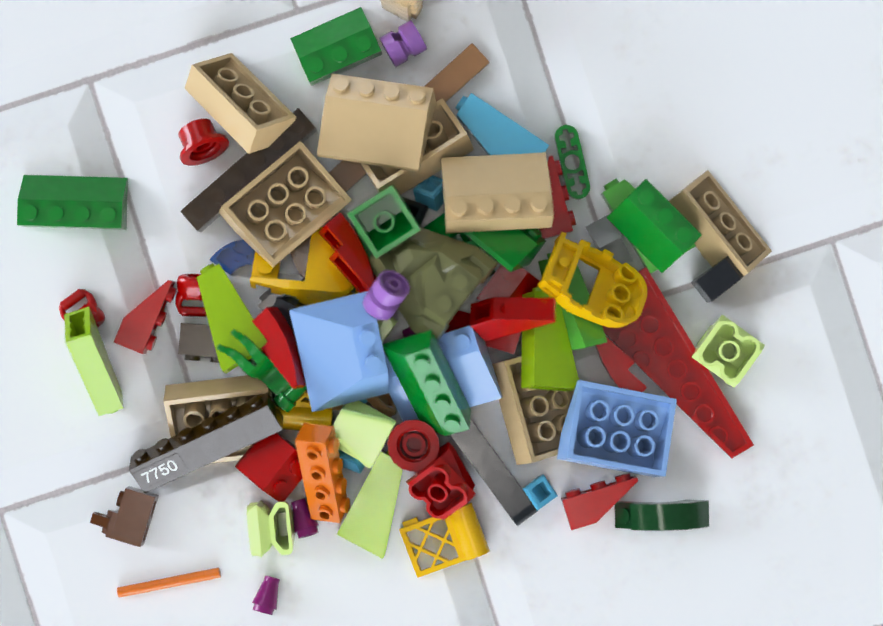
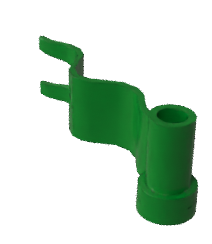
M234 329L231 334L244 345L256 362V365L252 364L233 348L219 344L216 349L230 356L248 376L257 378L266 384L276 394L274 400L278 406L284 411L290 412L296 406V401L307 391L306 386L293 389L271 360L259 350L253 341Z

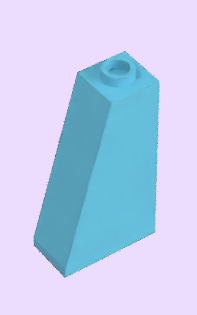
M472 93L468 98L463 96L455 107L458 110L456 117L488 155L544 153L549 147L547 143Z

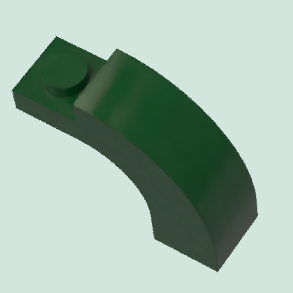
M681 500L673 502L618 501L614 505L615 528L640 531H667L709 527V501Z

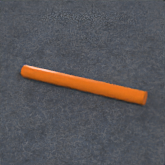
M218 567L117 587V594L120 598L221 578V573Z

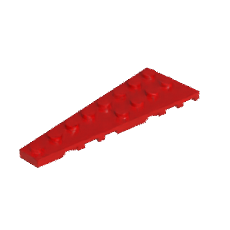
M644 267L638 271L644 278L647 286V298L641 315L637 320L624 327L611 328L602 326L604 333L669 398L677 399L676 405L730 458H734L754 446L708 368L692 358L696 348L648 269Z

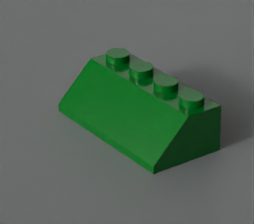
M24 175L17 202V225L22 227L126 230L128 178Z
M432 330L382 344L383 350L420 421L426 422L434 428L436 433L443 436L470 429L471 408Z

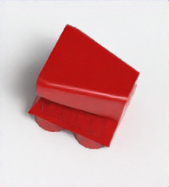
M450 442L440 447L435 461L421 471H414L415 475L406 481L409 485L410 495L417 500H423L427 504L426 509L429 515L436 519H446L466 505L476 495L473 491L475 484Z

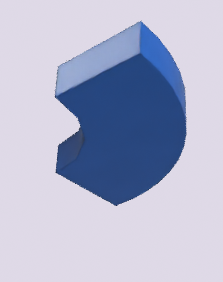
M242 239L231 242L219 249L211 257L210 261L216 265L220 264L225 272L232 275L241 267L253 265L255 250Z

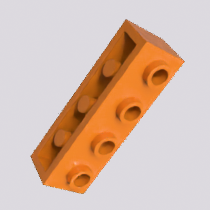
M304 423L295 439L310 517L312 520L341 523L344 514L349 512L350 498L347 497V481L343 477L342 472L343 460L340 458L338 451L339 439L336 438L334 426Z

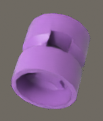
M411 20L399 26L397 33L390 31L379 38L395 67L408 61L409 55L417 56L427 50L421 35Z
M393 270L382 271L363 298L364 309L378 320L391 319L399 308L400 303L404 301L410 291L408 281L400 273Z

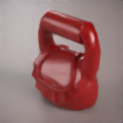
M182 274L177 279L178 291L175 305L178 313L182 316H207L205 307L182 306L183 300L203 301L197 277L201 274Z
M85 289L76 290L60 302L59 311L63 320L64 314H67L65 311L86 297L88 302L80 309L90 307L97 328L105 321V315L97 306L96 299Z

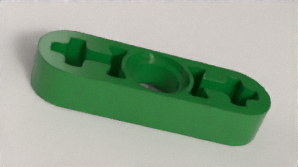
M563 125L557 129L554 140L568 195L573 199L579 200L588 195L590 182L578 132L571 125ZM563 130H567L568 134H573L574 138L570 139L571 148L576 146L577 151L570 150L562 154L561 149L567 148L565 141H560L559 139L563 135ZM569 155H575L579 158L580 165L575 170H570L565 166V159ZM582 171L583 176H578L580 184H585V188L582 190V194L578 195L576 191L571 190V187L575 185L574 177L568 179L567 174H576Z

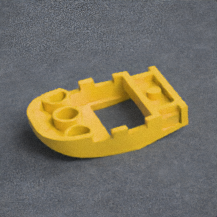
M320 227L311 235L305 281L279 279L281 261L272 267L255 251L250 277L251 288L256 289V285L271 288V293L291 295L299 300L321 297L322 300H331L348 295L354 289V286L330 261L329 258L335 251L319 234L323 227Z
M561 232L555 239L554 248L538 287L551 298H555L556 302L566 311L593 323L611 328H619L637 320L642 313L647 298V286L642 275L628 263L621 264L613 258L614 253L606 249L603 251L591 247V243L582 239L578 243L565 238L567 233ZM579 259L599 270L587 304L583 306L571 298L572 295L567 292Z

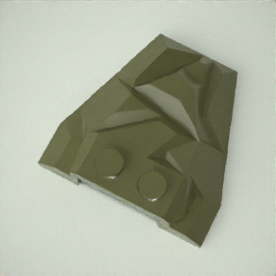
M420 227L421 230L385 254L377 259L371 254L368 260L376 277L385 270H393L405 277L409 283L410 291L404 301L400 303L398 310L414 333L419 334L432 330L438 341L449 328L448 323L479 283L483 284L499 263L477 246Z

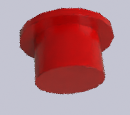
M207 118L187 123L178 132L179 139L184 148L180 152L179 158L184 165L195 166L207 163L223 154L229 146V140L226 135L217 134L213 123Z
M417 419L405 420L398 424L390 433L387 443L388 453L392 461L401 469L410 472L421 471L435 461L440 449L439 437L434 428L426 422Z

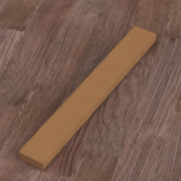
M472 43L424 87L434 88L436 102L442 98L447 102L490 62ZM342 160L329 174L347 192L366 175V172L360 163Z

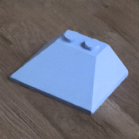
M367 291L289 310L312 412L389 393L388 369L377 319L368 314L363 306V298Z

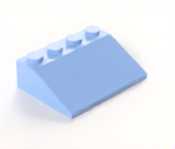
M470 325L444 333L438 340V343L469 406L473 407L503 398L485 341ZM384 352L388 369L389 394L402 421L419 420Z
M577 380L561 431L557 459L650 477H666L677 399Z

